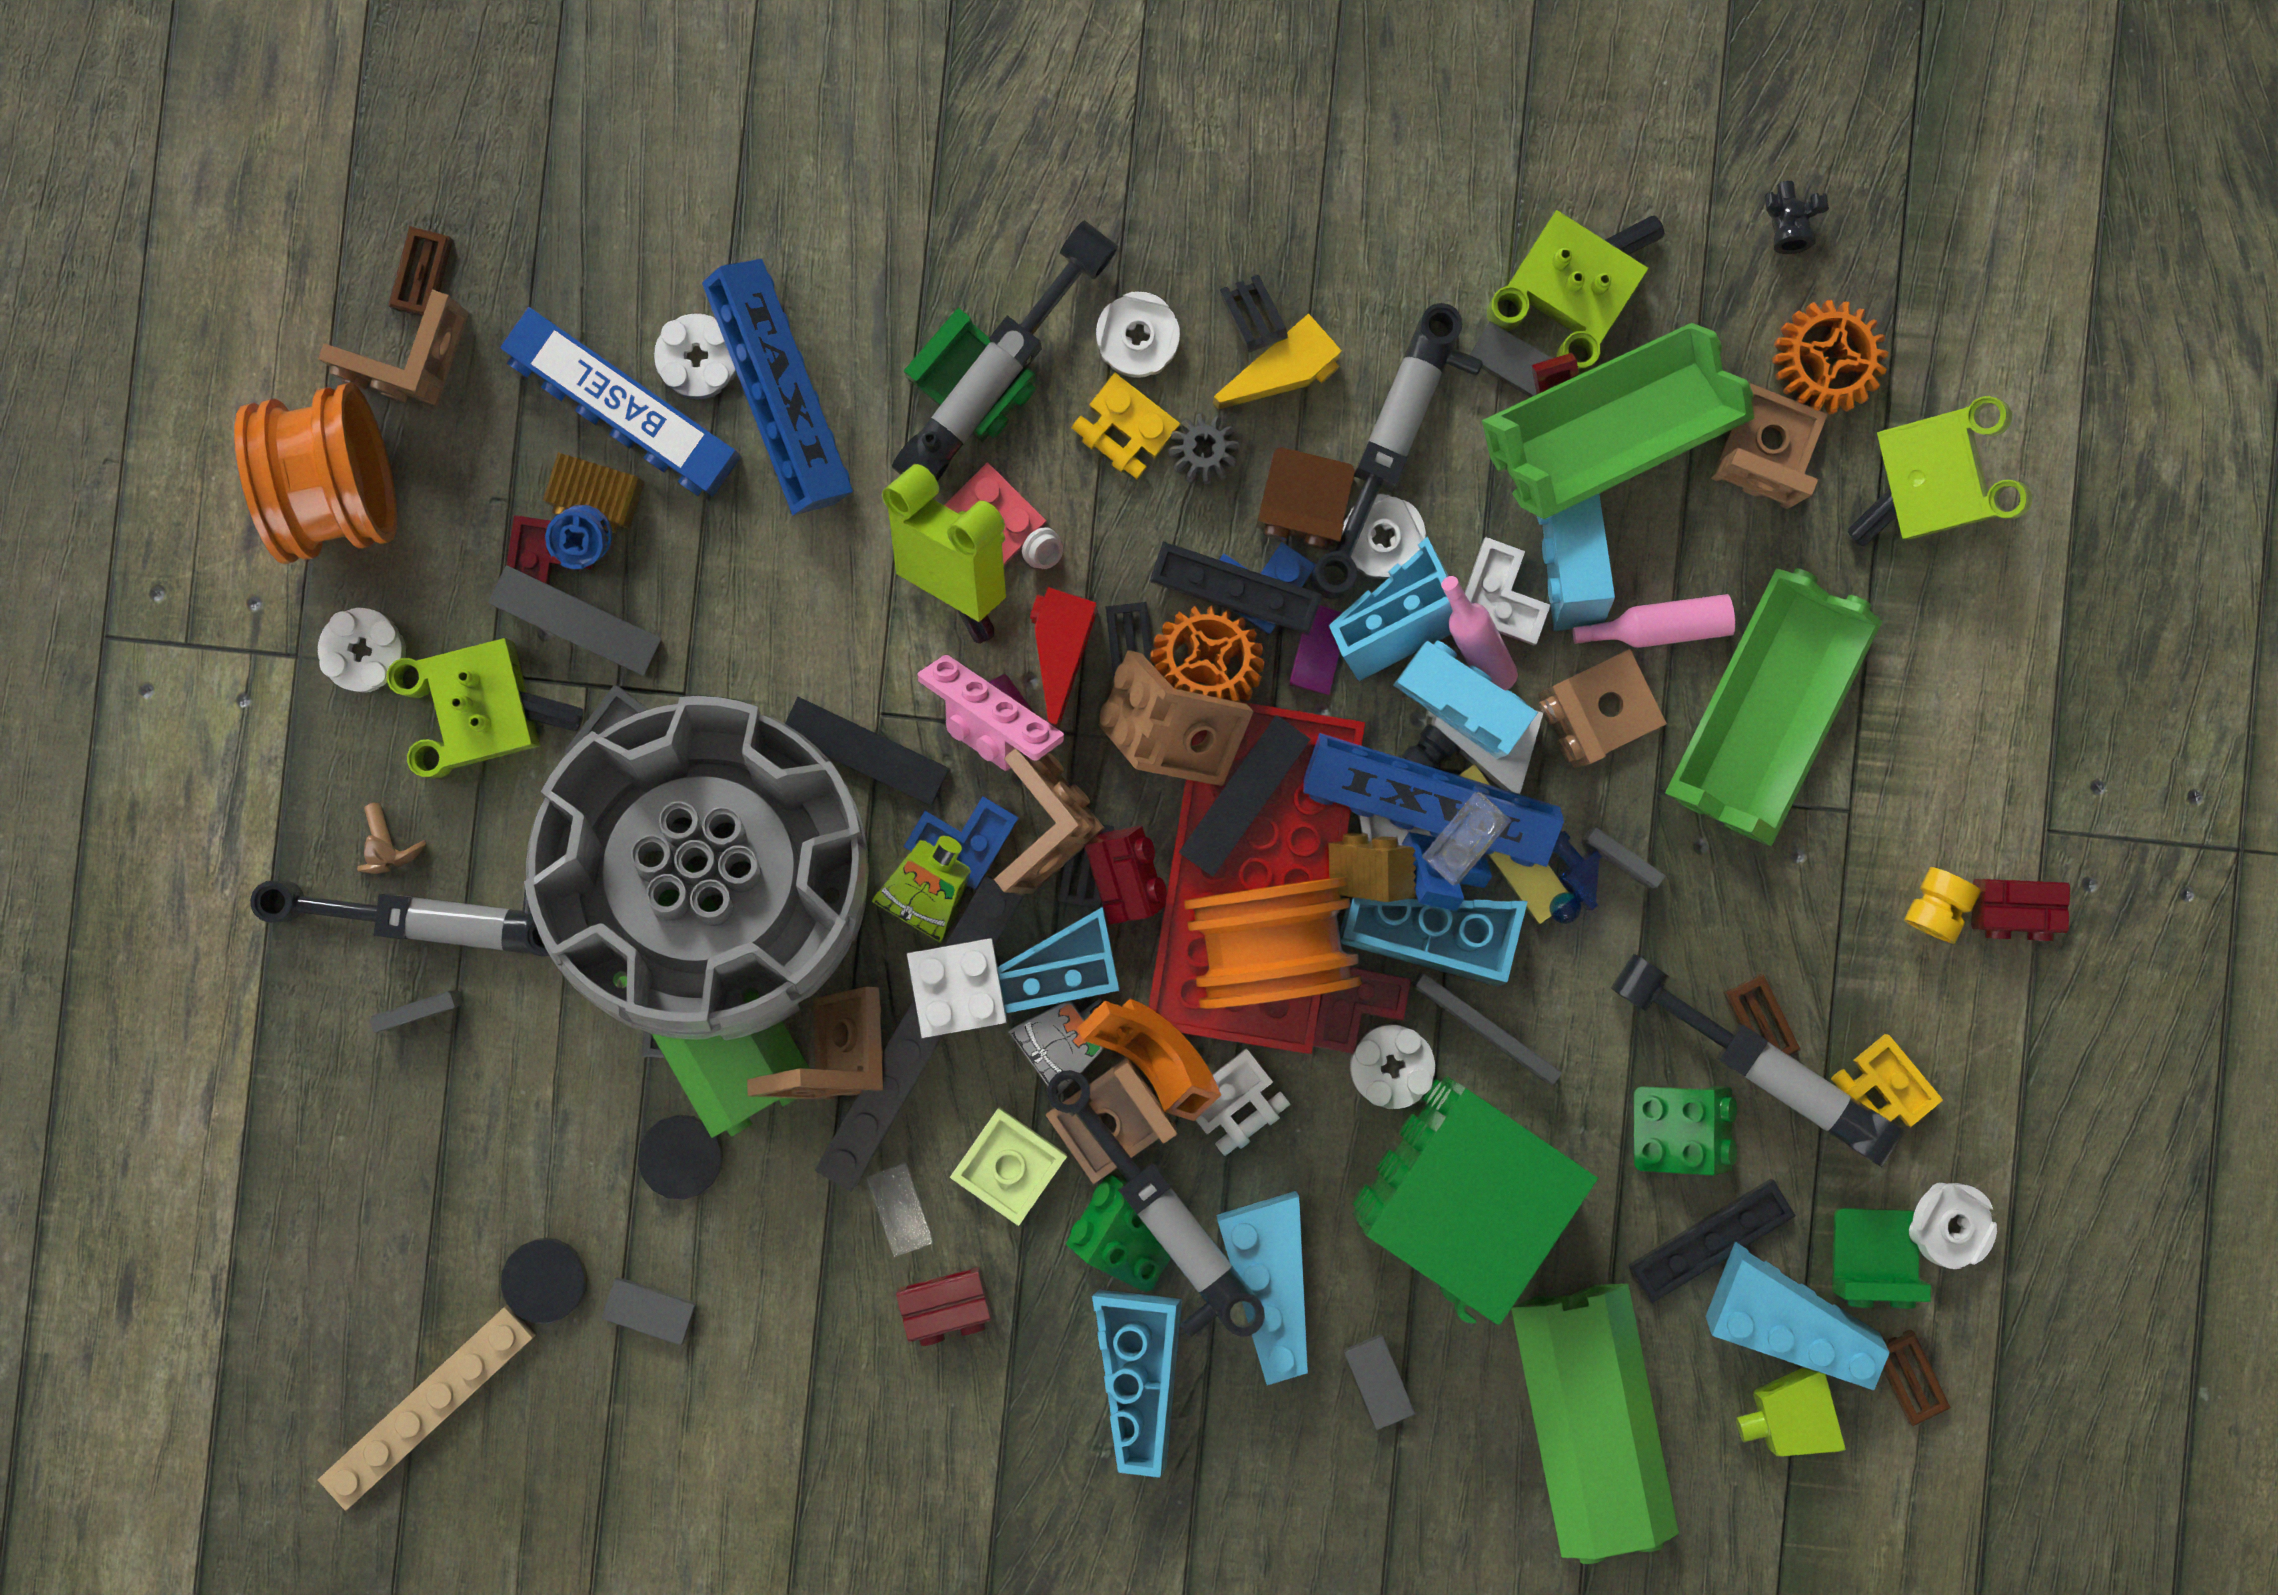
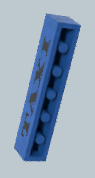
M763 259L720 266L702 282V285L791 513L794 516L833 506L853 492L850 476L842 464L835 446L834 435L831 429L828 428L820 408L818 394L811 385L805 369L804 358L797 349L793 339L788 317L783 312L775 293L773 279L767 272Z
M1321 733L1318 735L1304 776V793L1309 794V797L1318 803L1332 805L1334 802L1349 806L1352 812L1360 816L1373 817L1374 814L1390 819V822L1397 827L1407 830L1418 827L1430 831V834L1439 840L1453 842L1454 839L1467 842L1476 851L1484 854H1493L1494 851L1506 854L1514 862L1528 867H1532L1534 864L1547 867L1564 823L1559 806Z

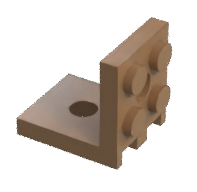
M432 290L405 370L323 343L318 359L331 367L329 374L342 379L344 383H353L363 390L367 389L369 383L370 388L382 392L381 395L395 401L406 403L407 398L410 397L437 406L469 312L449 295Z
M1750 383L1749 385L1753 391L1752 406L1755 419L1728 431L1710 479L1715 481L1725 480L1742 487L1741 491L1756 497L1763 495L1780 502L1781 507L1789 509L1812 496L1818 479L1806 475L1805 471L1828 414L1816 411L1812 407ZM1765 428H1775L1781 433L1782 444L1779 449L1772 450L1764 446L1761 434Z
M1631 649L1538 693L1541 699L1539 706L1549 725L1553 724L1558 737L1561 738L1557 740L1561 753L1568 763H1572L1574 768L1592 764L1606 757V753L1667 724ZM1605 693L1614 694L1620 701V710L1614 717H1607L1599 710V699Z
M1127 650L1123 663L1118 666L1115 672L1114 686L1109 699L1101 708L1098 725L1137 770L1223 786L1253 710L1244 703L1174 689L1142 653ZM1207 730V736L1202 743L1195 746L1190 745L1192 737L1197 732Z
M1014 748L1004 760L1056 823L994 880L1003 892L1033 894L1060 870L1065 863L1085 847V843L1096 837L1105 828L1087 807L1090 803L1087 795L1077 785L1072 784L1070 786L1061 774L1064 772V768L1052 754L1047 753L1039 760L1034 761Z
M862 987L814 998L815 1069L800 1068L747 1079L748 1096L831 1100L835 1099L836 1095L852 1096L861 1094L862 1090H883V1050L881 1047L879 988ZM848 1030L849 1035L848 1040L846 1041V1032Z
M1127 1057L1089 1083L1090 1099L1092 1100L1089 1103L1097 1114L1108 1113L1115 1118L1117 1126L1112 1134L1131 1158L1157 1139H1160L1164 1144L1178 1134L1175 1122L1168 1113L1164 1112L1155 1093L1140 1075L1133 1062ZM1081 1089L1062 1103L1068 1105L1077 1102L1081 1096ZM1055 1107L1045 1114L1093 1184L1117 1168L1076 1114L1071 1116L1069 1113L1058 1111Z

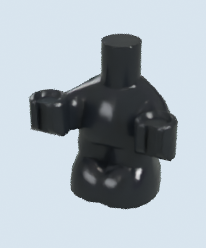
M1782 181L1777 185V194H1773V192L1765 194L1766 211L1772 218L1775 232L1774 250L1779 254H1796L1808 250L1815 244V233L1810 227L1809 218L1829 210L1828 197L1826 193H1823V195L1814 193L1810 197L1811 202H1802L1796 199L1794 182Z

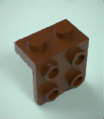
M1283 447L1277 448L1272 457L1256 528L1264 529L1263 535L1275 539L1288 540V536L1305 539L1304 545L1316 549L1328 550L1329 545L1337 547L1344 527L1342 523L1354 478V467L1349 463Z

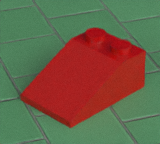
M1048 587L1045 597L1037 594L1030 619H1032L1031 623L1035 624L1034 628L1048 722L1059 729L1098 609L1096 602Z

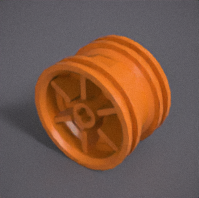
M346 383L337 386L336 390L331 387L316 390L312 406L291 411L288 410L283 402L276 398L263 401L260 405L251 403L240 406L236 413L234 425V443L240 481L248 509L259 536L269 553L278 562L289 564L297 561L299 558L304 560L313 559L319 556L323 541L344 536L357 548L369 547L374 541L384 544L394 540L397 530V502L390 462L372 409L364 394L356 385Z
M1346 877L1185 900V909H1194L1196 919L1187 922L1188 930H1199L1204 934L1209 963L1207 973L1196 977L1197 987H1206L1207 993L1206 997L1199 999L1200 1008H1222L1265 1003L1334 992L1362 985L1361 975H1352L1351 965L1359 963L1358 954L1345 953L1341 948L1337 914L1341 909L1351 907L1349 898L1341 899L1339 887L1347 886Z

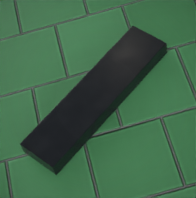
M1164 541L1150 578V583L1308 636L1310 635L1323 594Z
M797 697L785 722L786 725L806 737L825 756L931 806L950 769L800 697Z
M1276 715L1178 853L1213 877L1311 739Z
M1770 1178L1628 1266L1649 1301L1654 1303L1728 1258L1735 1242L1746 1247L1796 1215L1776 1182Z

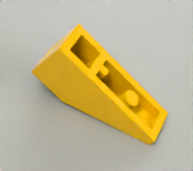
M1308 313L1287 332V339L1274 343L1214 396L1213 404L1219 410L1307 387L1315 379L1323 383L1340 367L1336 361L1339 359L1342 350Z

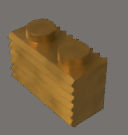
M558 452L543 501L554 506L552 513L555 515L574 505L594 507L607 517L612 527V532L616 533L618 526L630 529L637 504L639 503V497L644 487V481L635 475ZM605 525V526L603 527V529L606 530V531H608V528H607V526Z
M1367 833L1343 834V841L1329 843L1330 879L1346 877L1347 886L1339 887L1341 896L1383 902L1414 898L1416 895L1414 890L1416 883L1413 880L1416 875L1413 872L1416 867L1413 863L1416 859L1413 854L1416 850L1410 846L1398 845L1397 837L1372 838V841H1368Z

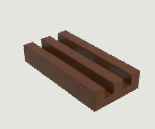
M409 226L388 304L391 309L406 311L413 315H424L432 290L440 291L453 239L450 236ZM419 238L425 239L409 301L405 302L403 298ZM435 242H437V251L435 254L422 306H420L419 302L421 294L423 291Z
M1764 974L1757 975L1752 980L1745 981L1739 984L1738 987L1723 992L1738 1024H1743L1755 1032L1738 998L1743 995L1763 1037L1769 1043L1789 1056L1801 1050ZM1757 987L1787 1046L1783 1049H1780L1752 992Z
M1907 1330L1903 1332L1902 1336L1889 1339L1886 1346L1890 1353H1894L1921 1409L1920 1412L1916 1413L1888 1356L1883 1371L1908 1423L1915 1426L1950 1409L1951 1407L1915 1332ZM1906 1345H1909L1935 1399L1936 1404L1931 1407L1902 1349Z

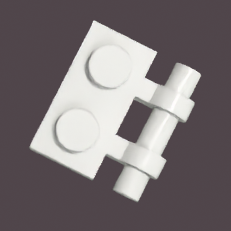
M1246 1048L1213 1074L1221 1096L1196 1121L1206 1134H1209L1221 1124L1227 1134L1219 1139L1215 1145L1226 1156L1236 1147L1242 1149L1250 1143V1136L1268 1123L1271 1126L1280 1119L1278 1114L1291 1104L1281 1091L1269 1101L1263 1097L1260 1092L1273 1083V1081ZM1251 1101L1257 1110L1240 1124H1237L1231 1115Z

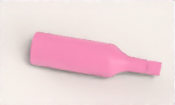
M1449 576L1445 578L1441 583V587L1453 610L1449 618V629L1468 667L1470 668L1471 665L1476 666L1492 678V683L1505 691L1510 689L1517 680V668L1489 612L1484 606L1478 603H1471L1468 600L1456 577Z
M1728 594L1635 606L1629 608L1614 621L1573 627V640L1575 644L1614 639L1632 647L1641 648L1731 636L1735 632L1734 608Z

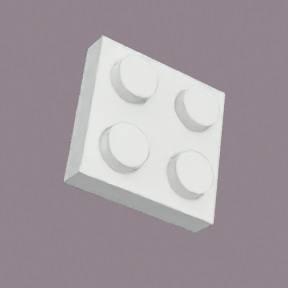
M992 938L907 953L922 1038L1007 1023Z

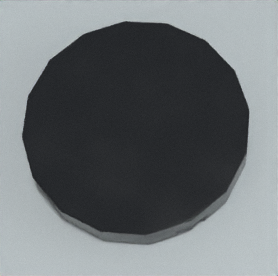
M675 1115L660 1120L646 1132L639 1145L638 1165L642 1178L654 1192L669 1199L685 1200L700 1195L715 1182L722 1169L724 1152L718 1137L711 1138L700 1119L695 1116Z
M538 1238L521 1245L508 1257L502 1270L501 1290L506 1304L517 1316L531 1323L549 1324L565 1318L580 1304L587 1287V1271L584 1263L582 1264L581 1259L578 1257V1253L570 1245L551 1238Z

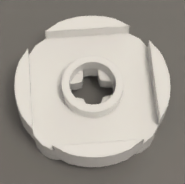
M1127 293L1106 306L1098 319L1096 338L1102 359L1113 370L1128 377L1141 378L1159 374L1172 361L1179 345L1180 330L1174 313L1163 299L1151 293ZM1137 324H1141L1144 326V333L1150 335L1148 341H1141L1140 345H1133L1132 338L1126 336L1127 330H1134Z
M688 314L669 321L663 326L661 335L655 345V365L663 381L675 392L690 399H707L719 394L722 391L721 389L727 386L730 380L734 379L737 372L715 318L705 314ZM695 346H700L703 352H708V359L701 360L700 367H693L692 361L686 359L687 353L692 352Z
M1377 494L1351 556L1358 571L1368 578L1388 579L1390 577L1389 570L1397 563L1402 566L1420 550L1418 544L1425 539L1426 531L1422 517L1417 509L1405 500H1400L1390 495ZM1353 508L1351 509V511H1350L1348 517L1346 518V520H1345V522H1344L1343 531H1344V529H1345V527H1346V524H1347V522H1348V520H1349V517H1350V515H1351V513H1352ZM1381 526L1385 531L1392 529L1395 536L1390 539V547L1384 548L1382 544H1374L1372 538L1376 535L1374 528Z
M353 608L348 611H340L331 617L330 622L324 627L318 643L320 668L335 684L344 689L356 692H372L387 683L389 666L394 661L405 658L406 644L398 628L394 625L395 623L385 614L367 608ZM360 639H366V646L372 648V653L370 656H363L361 662L356 661V654L352 652V647L354 644H359Z
M1385 1024L1369 1030L1360 1039L1350 1060V1073L1357 1090L1372 1104L1387 1109H1400L1416 1103L1431 1089L1435 1073V1060L1429 1044L1414 1030L1397 1024ZM1394 1055L1397 1061L1403 1060L1404 1068L1399 1070V1076L1396 1078H1392L1390 1073H1382L1381 1066L1387 1063L1386 1056Z
M1936 1183L1920 1199L1914 1212L1913 1222L1909 1228V1236L1929 1261L1946 1268L1962 1269L1961 1267L1968 1264H1977L1988 1255L1996 1239L1997 1223L1992 1222V1215L1989 1210L1993 1209L1991 1202L1978 1189L1959 1183ZM1958 1215L1957 1224L1961 1226V1230L1959 1233L1952 1232L1949 1234L1948 1223L1951 1218Z

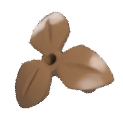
M371 803L364 807L371 835L366 838L364 846V857L367 864L357 865V872L367 874L390 872V866H405L421 854L426 846L425 840L404 851L396 850L391 842L381 804Z

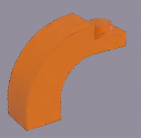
M1129 999L1122 1006L1104 1001L1078 1027L1083 1041L1116 1051L1135 1063L1152 1083L1162 1108L1166 1113L1195 1121L1221 1096L1211 1071L1193 1045L1164 1017L1138 1001Z

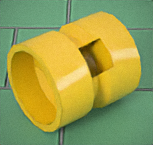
M1930 867L1920 886V890L1924 895L1922 898L1913 900L1904 921L1928 935L1955 944L1965 925V921L1961 916L1963 913L1972 911L1981 893V889L1954 874Z

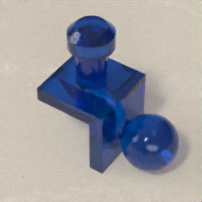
M1561 830L1553 852H1556L1570 868L1559 879L1571 893L1564 892L1554 896L1550 902L1549 911L1555 921L1569 924L1579 917L1581 905L1585 910H1593L1598 906L1596 902L1599 860L1602 856L1598 851H1590L1582 857L1568 841L1571 838L1569 834Z

